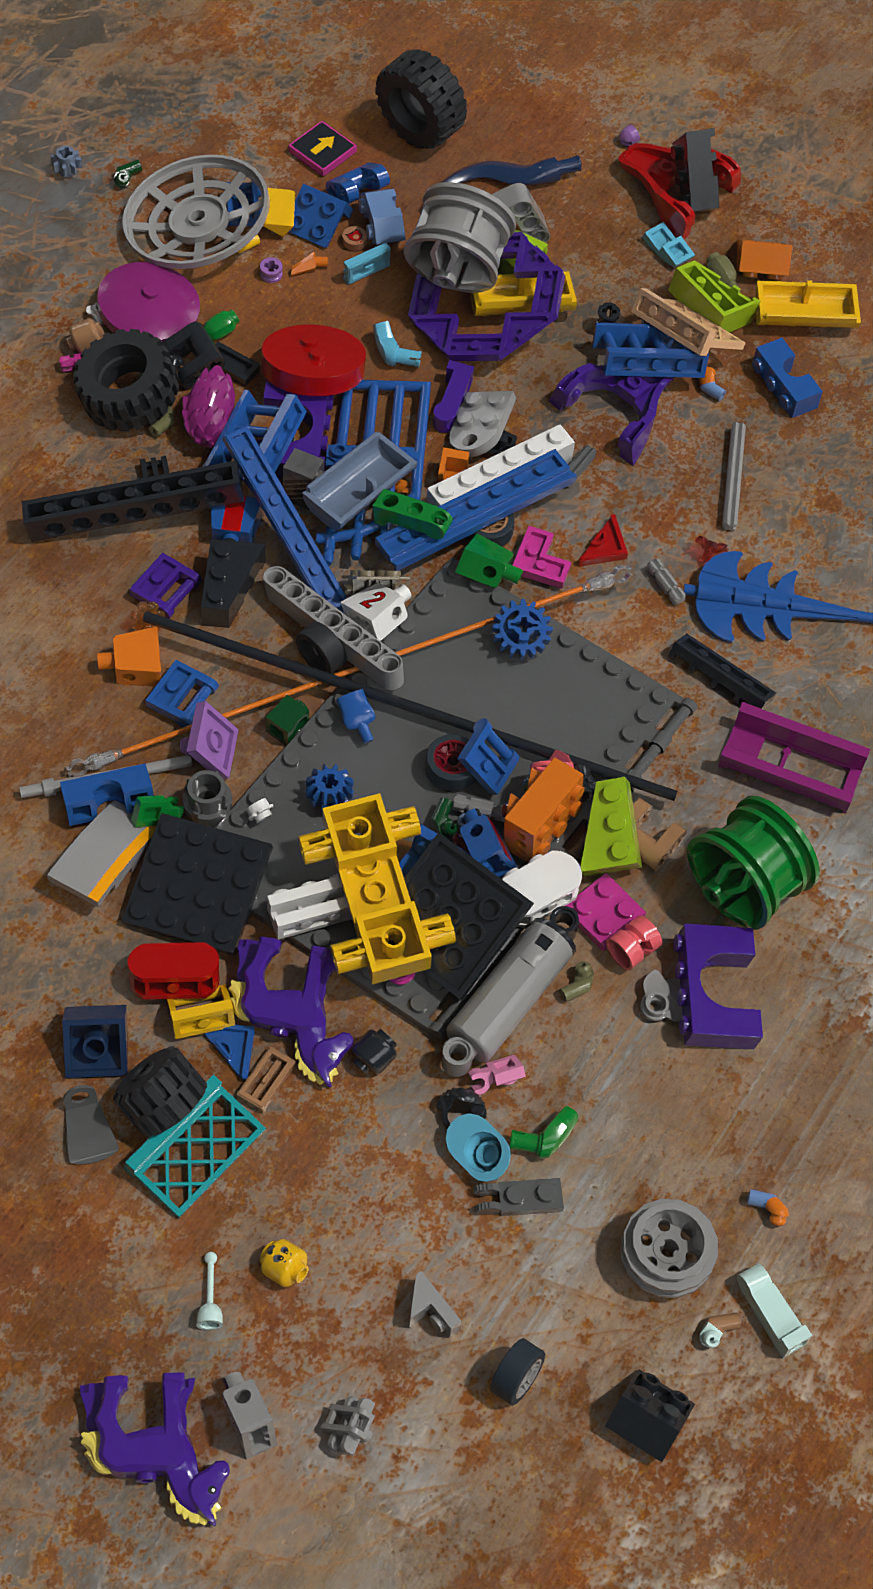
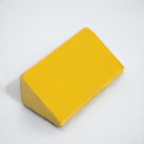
M268 188L270 205L263 226L284 237L294 226L295 191Z

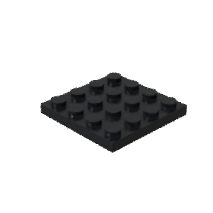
M161 813L121 921L125 925L183 942H205L218 952L235 956L239 939L242 938L273 850L272 844Z
M438 832L406 875L404 881L411 902H415L420 921L447 913L451 918L456 942L430 949L432 955L431 969L423 970V972L457 998L463 1000L534 903ZM393 940L388 942V944L396 945Z

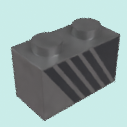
M296 448L283 466V488L292 504L310 510L304 501L303 492L306 490L307 485L325 472L324 459Z

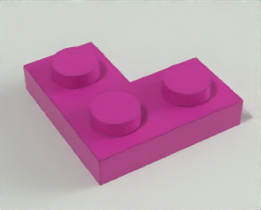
M528 526L513 566L524 570L523 577L563 589L571 568V562L548 555L554 533Z

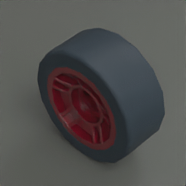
M446 734L430 744L426 753V774L430 781L438 788L447 791H460L468 788L476 780L457 759L469 741L467 737L458 734Z

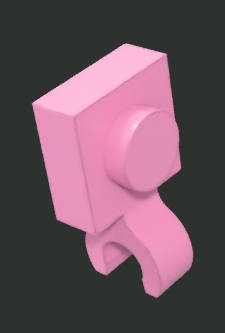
M515 1055L488 1062L485 1068H475L468 1072L472 1080L482 1078L479 1084L471 1086L472 1090L478 1095L485 1093L493 1082L496 1085H510L516 1082L517 1079L526 1077L524 1066Z

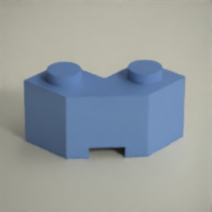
M394 189L361 193V199H358L360 214H364V218L369 219V224L366 225L368 240L372 239V244L377 245L406 240L401 209L396 208V193Z

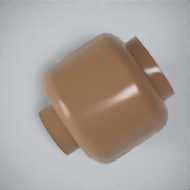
M88 318L70 326V336L66 339L72 352L78 351V353H82L85 348L89 349L91 347L90 343L95 339H102V335L105 332L99 321L95 322Z

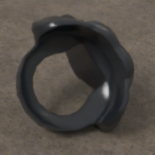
M469 1088L448 1089L446 1092H443L436 1104V1108L441 1111L443 1125L447 1129L451 1124L448 1120V1111L454 1099L472 1103V1114L479 1115L484 1119L487 1117L485 1102H483L481 1096Z

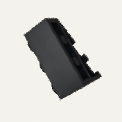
M715 128L686 132L672 143L673 146H671V157L675 161L677 169L675 171V181L679 185L681 193L679 201L688 203L695 215L713 212L719 208L718 176H714L712 161L716 160V152H711L710 137L715 136Z
M211 539L201 603L202 626L230 628L244 603L248 590L253 587L257 574L266 563L265 544Z

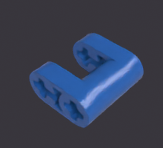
M368 162L327 181L326 190L329 195L350 204L359 199V191L365 188L379 190L390 184V177L383 165Z

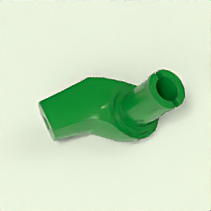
M563 1107L543 1132L539 1134L512 1129L509 1148L536 1153L539 1159L549 1158L560 1148L578 1122V1113L571 1107Z

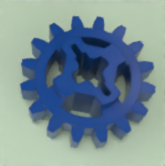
M525 599L521 600L520 605H516L512 600L509 603V609L502 606L499 611L500 614L495 615L493 621L497 624H493L492 632L498 634L495 635L493 641L502 643L499 649L501 652L506 649L510 650V658L515 653H518L519 659L523 660L525 654L528 653L532 659L535 657L536 650L542 653L545 649L544 644L548 645L551 637L548 635L552 633L553 627L546 626L550 623L551 617H543L545 608L542 607L536 610V602L534 601L530 606H527ZM513 615L517 616L514 620L508 619ZM519 626L523 627L525 633L521 632V628ZM539 637L534 643L528 645L529 640Z

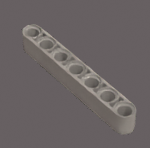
M274 566L264 572V585L269 601L305 628L314 621L326 625L342 643L347 660L381 687L387 690H395L403 685V662L397 653L286 569Z

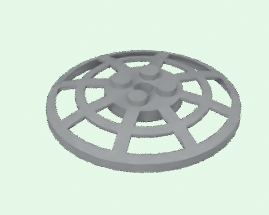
M200 155L181 159L157 170L135 189L124 209L123 230L130 247L147 262L172 269H189L210 265L238 252L259 233L269 212L270 198L268 188L262 175L253 166L235 157ZM202 168H224L238 173L231 184L218 180H203ZM193 171V183L181 186L167 195L157 188L161 183L174 176ZM246 177L256 184L262 195L261 200L249 205L244 193L238 189ZM204 189H219L224 192L220 197L205 194ZM191 191H194L193 196H190L179 203L174 201L176 198ZM150 194L159 203L153 209L149 222H134L138 207L147 195ZM232 196H235L242 208L228 212L225 204ZM165 208L171 210L168 223H157L160 214ZM262 209L260 217L245 236L240 235L248 223L249 215ZM242 217L234 233L225 230L229 221ZM133 231L149 232L153 244L158 249L149 254L142 251L135 241ZM172 231L175 238L164 245L158 238L157 232ZM217 237L225 240L217 246L205 250L206 242ZM183 243L195 245L194 252H181L174 249ZM235 243V244L231 245L230 247L224 249L223 251H220V252H218V253H215V252H217V251H219V250L225 248V247L228 246L229 244ZM168 254L179 258H193V260L175 261L161 259L160 257Z

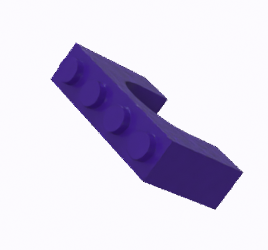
M266 379L264 405L280 407L287 394L296 395L307 411L302 421L311 429L305 437L290 443L275 472L278 479H283V466L295 448L324 459L325 469V457H322L321 454L322 451L327 452L328 436H324V432L330 430L331 415H327V410H332L334 395L307 396L295 394L278 388ZM257 439V443L260 446L263 440Z
M684 924L679 933L675 934L673 941L674 951L678 952L675 976L677 979H680L677 1003L678 1006L682 1007L679 1031L680 1034H684V1045L755 1049L763 1039L761 1010L721 1006L707 996L700 980L701 970L706 967L730 966L747 968L756 955L753 928Z

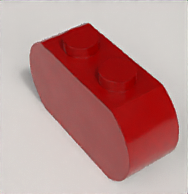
M205 942L141 944L133 949L128 957L130 989L141 999L206 998L212 995L220 984L219 955L211 945Z

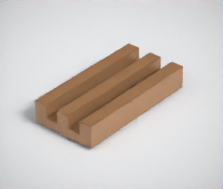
M270 1046L236 1094L237 1099L246 1101L247 1105L256 1107L257 1111L263 1114L296 1066V1061ZM274 1056L277 1058L251 1096L248 1094L249 1090ZM283 1062L286 1063L262 1100H258Z

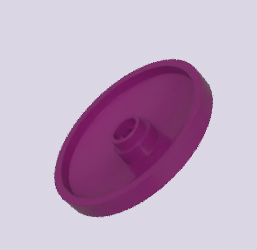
M135 262L119 266L104 277L98 289L97 309L103 323L113 333L120 329L125 331L137 329L141 333L143 331L151 333L154 337L164 342L186 325L198 321L200 301L193 285L177 271L157 266L150 262Z

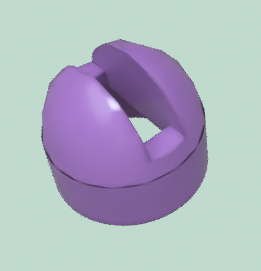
M629 124L621 130L620 142L623 145L630 146L640 141V135L633 125Z

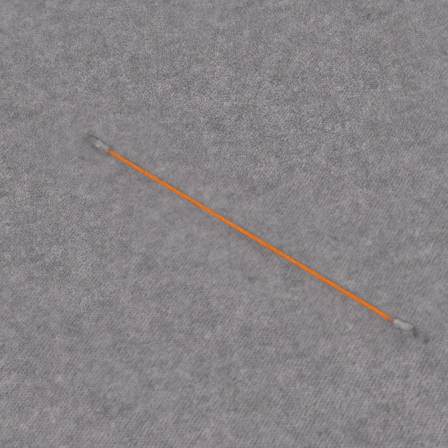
M618 565L614 568L613 572H601L596 577L586 580L585 583L580 584L576 588L536 601L535 608L581 591L609 588L615 581L624 583L630 576H633L630 572H627L622 579H615L613 576H616L617 572L625 568L630 571L632 567L629 565L627 567ZM495 616L396 651L395 653L402 656L494 623ZM354 666L334 675L343 677L360 670ZM315 680L221 715L228 718L282 699L286 695L290 696L323 683ZM192 725L122 750L111 749L103 753L96 752L90 754L85 761L74 759L70 762L69 766H65L69 771L67 774L69 777L72 775L75 777L85 775L89 769L91 771H98L106 765L116 762L125 754L189 732ZM77 763L86 765L80 773L70 771Z

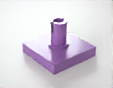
M208 702L196 703L190 737L181 739L180 749L186 756L191 755L207 770L214 772L217 770L223 779H228L230 777L238 729Z

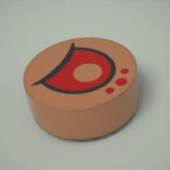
M358 226L348 227L343 231L342 243L349 250H361L367 244V233Z

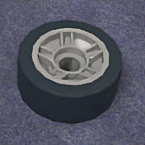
M525 1338L518 1340L498 1366L491 1382V1392L512 1406L517 1404L536 1380L545 1360V1352Z

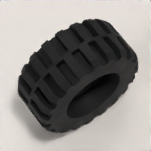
M418 49L403 52L380 71L376 80L375 94L378 95L377 103L378 106H381L383 117L387 118L389 126L398 132V136L405 138L407 143L416 145L417 148L433 149L440 146L463 126L467 115V100L464 98L463 88L458 84L459 80L456 75L453 76L447 64L444 65L437 56H431L430 52Z
M120 329L116 330L114 334L106 333L102 335L103 338L100 340L95 339L90 343L91 347L89 349L85 348L81 353V360H77L73 373L74 388L88 416L99 426H105L106 429L116 431L118 428L121 432H129L132 428L140 430L148 423L152 425L157 422L156 418L159 416L163 417L168 412L167 407H172L176 399L175 395H177L179 390L178 373L163 342L159 338L154 337L153 334L145 331L141 333L137 329H130V331ZM144 372L139 380L128 387L109 389L110 385L124 374Z

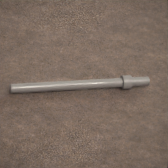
M190 755L146 763L148 774L192 766ZM113 770L54 780L53 778L44 779L42 783L19 787L21 798L42 794L45 797L56 795V792L61 791L60 782Z

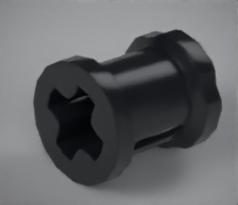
M610 302L600 305L597 312L599 319L596 323H617L616 320L620 316V308Z

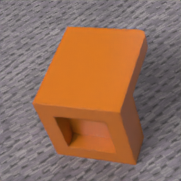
M443 448L437 483L468 469L469 452Z

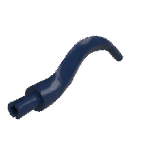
M578 155L559 161L555 157H551L531 165H519L502 161H483L461 168L442 182L462 183L475 178H489L511 185L515 183L542 185L560 181L562 175L581 171L582 164Z

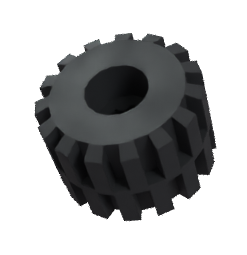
M170 1046L155 1052L135 1066L117 1087L113 1100L143 1136L151 1137L170 1129L185 1118L203 1097L207 1083L177 1047Z

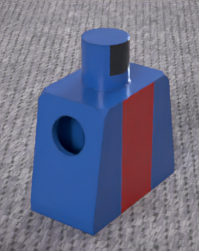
M244 496L245 501L212 507V539L252 543L263 516V510L257 499Z
M477 808L467 811L463 816L466 824L461 826L460 832L471 857L499 878L503 877L511 869L518 868L493 822L486 815H482Z

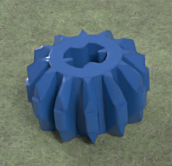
M323 764L321 771L313 768L311 777L306 779L307 789L305 790V795L307 799H311L313 808L321 805V811L322 808L348 802L354 796V790L352 789L354 787L353 779L348 777L347 769L338 771L337 764L332 769H328Z

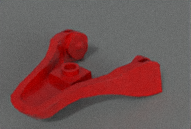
M646 143L630 145L618 157L621 167L625 172L635 176L644 184L652 197L662 223H665L675 238L681 236L685 240L690 235L691 228L694 225L695 213L688 203L677 201L667 194L668 190L676 183L675 171L677 169L676 163L671 157V148ZM711 149V152H716V160L712 161L714 176H718V185L733 193L741 183V168L731 157Z

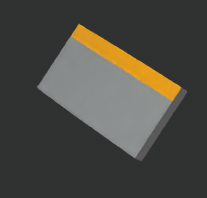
M114 800L81 832L47 874L48 880L99 907L111 889L116 890L129 871L133 873L147 853L156 826L135 827L131 821L133 812L127 813L125 805Z

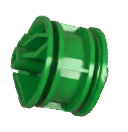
M747 796L737 804L736 809L728 815L727 823L723 828H711L705 833L698 834L689 841L687 846V858L691 871L706 900L723 915L744 928H753V930L763 928L778 911L780 901L785 897H795L802 891L811 889L817 884L820 876V867L816 853L803 830L783 809L759 796Z

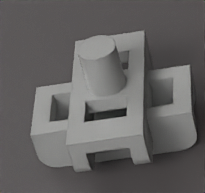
M349 1396L346 1398L344 1405L331 1404L328 1409L330 1414L327 1421L322 1423L320 1428L330 1435L328 1447L337 1454L354 1456L359 1441L367 1442L372 1436L370 1426L375 1417L372 1414L375 1403L368 1398L357 1399L356 1397Z

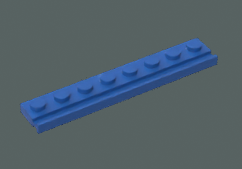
M553 449L438 506L450 513L453 518V523L442 539H433L425 533L398 526L376 537L375 545L387 561L392 563L394 570L399 571L576 482L577 475L571 472L570 466L558 451Z

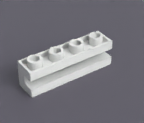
M339 874L332 875L329 879L319 882L309 881L294 889H280L267 896V910L278 940L352 919Z

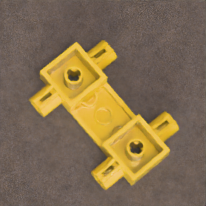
M379 793L322 808L325 829L298 836V842L305 865L334 858L358 938L330 945L338 975L367 967L372 984L431 969L432 955L430 949L455 943L456 937L448 913L420 921L415 902L410 900L397 858V845L395 841L421 835L419 818L414 806L386 813L381 794ZM393 940L396 945L388 944V942Z

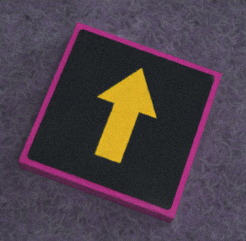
M320 121L289 144L288 151L324 177L356 153L357 145L324 121Z

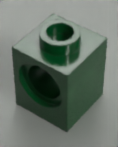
M286 695L266 716V732L287 746L309 721L308 707L301 700H295Z

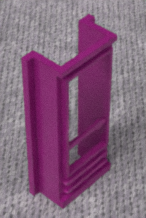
M742 702L728 742L722 751L718 766L724 769L728 767L841 809L843 810L842 813L846 814L852 802L854 791L868 758L870 748ZM764 740L787 747L783 750L780 766L758 759ZM790 749L849 770L843 790L783 768L787 757L791 755Z

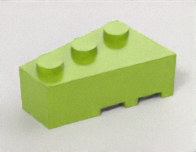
M695 260L676 268L668 291L679 302L728 332L753 322L761 302L755 297L752 300L740 293L741 288L736 285L730 287L720 281L721 276Z
M626 777L596 782L580 867L584 876L642 868L631 787Z

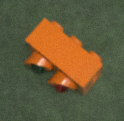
M555 757L542 773L531 768L530 776H527L522 782L525 794L520 799L510 793L509 802L504 803L501 808V814L504 817V842L509 852L527 863L538 854L545 855L548 853L553 839L561 837L571 817L575 818L583 807V802H581L585 790L583 787V773Z

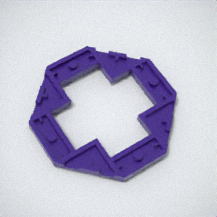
M522 232L513 233L504 247L500 259L516 258L514 268L516 278H537L531 312L506 313L503 331L500 334H456L459 323L457 314H436L442 287L430 282L419 273L416 275L408 316L410 321L449 360L501 361L558 318L565 281L564 272L558 265L555 266L541 249L530 243Z

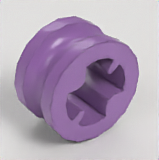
M277 258L264 259L260 264V277L262 280L268 283H275L281 280L283 276L281 261Z

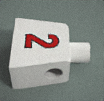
M376 583L343 600L341 604L346 616L381 641L406 620L407 611L404 602L411 598V592L404 584L392 590L381 583Z

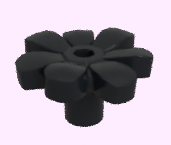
M582 764L575 765L574 769L584 774L585 800L592 799L596 785L593 784L595 780L593 775L590 774V768Z

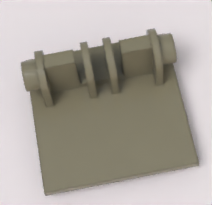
M350 570V575H342V578L348 579V584L344 585V594L349 595V597L370 587L371 581L372 585L381 583L394 590L399 586L395 584V579H410V577L401 576V571L377 570V575H374V571Z

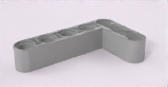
M515 183L491 194L512 211L523 233L545 243L548 242L550 233L544 215L524 184Z

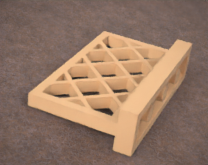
M640 288L631 312L698 355L707 356L710 348L743 350L745 346L744 341L678 300L663 299L648 289Z

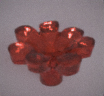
M703 536L695 537V542L699 543L704 550L701 558L704 562H708L718 552L723 553L729 550L727 548L728 545L724 543L717 544V542L707 540Z

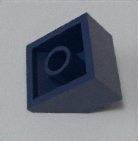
M127 1005L65 1007L62 1019L65 1077L126 1076L128 1074Z

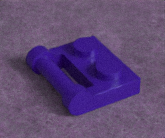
M162 552L129 589L130 596L154 609L160 616L170 619L179 603L193 588H197L203 580L198 573ZM180 577L185 580L166 602L161 600Z

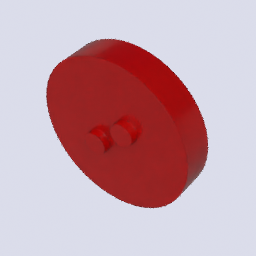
M315 324L289 326L270 334L262 345L261 369L263 375L273 385L291 393L307 396H328L343 393L357 386L363 380L365 374L366 350L364 345L352 334L338 328Z

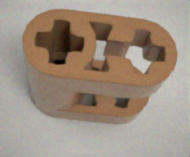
M639 798L633 804L640 857L644 864L657 871L681 844L687 830L674 822L658 841L639 828L652 810L650 804Z

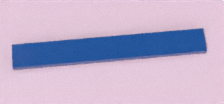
M248 426L224 435L222 439L234 461L236 460L239 470L305 584L344 613L341 602L347 599L346 595Z

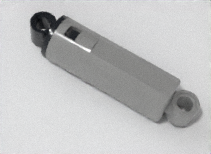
M568 906L557 907L550 914L549 920L535 918L446 1027L449 1040L443 1047L441 1060L442 1068L447 1074L460 1077L470 1070L472 1060L488 1062L575 954L576 945L573 940L577 933L579 916L573 908ZM565 923L569 928H560L557 924ZM459 1053L464 1056V1059L456 1061L450 1055Z

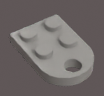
M467 392L450 432L449 439L453 448L468 451L469 457L482 455L492 449L500 440L516 401L514 392Z

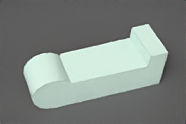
M758 1263L737 1275V1282L742 1293L782 1359L809 1342L813 1335L806 1325L802 1326L761 1264Z

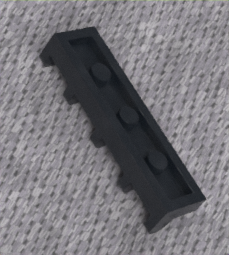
M687 633L674 642L667 656L669 659L674 660L678 655L690 663L688 668L690 673L693 674L696 669H699L713 679L710 684L712 688L716 689L721 684L735 693L733 702L736 704L744 699L751 705L764 710L777 694Z

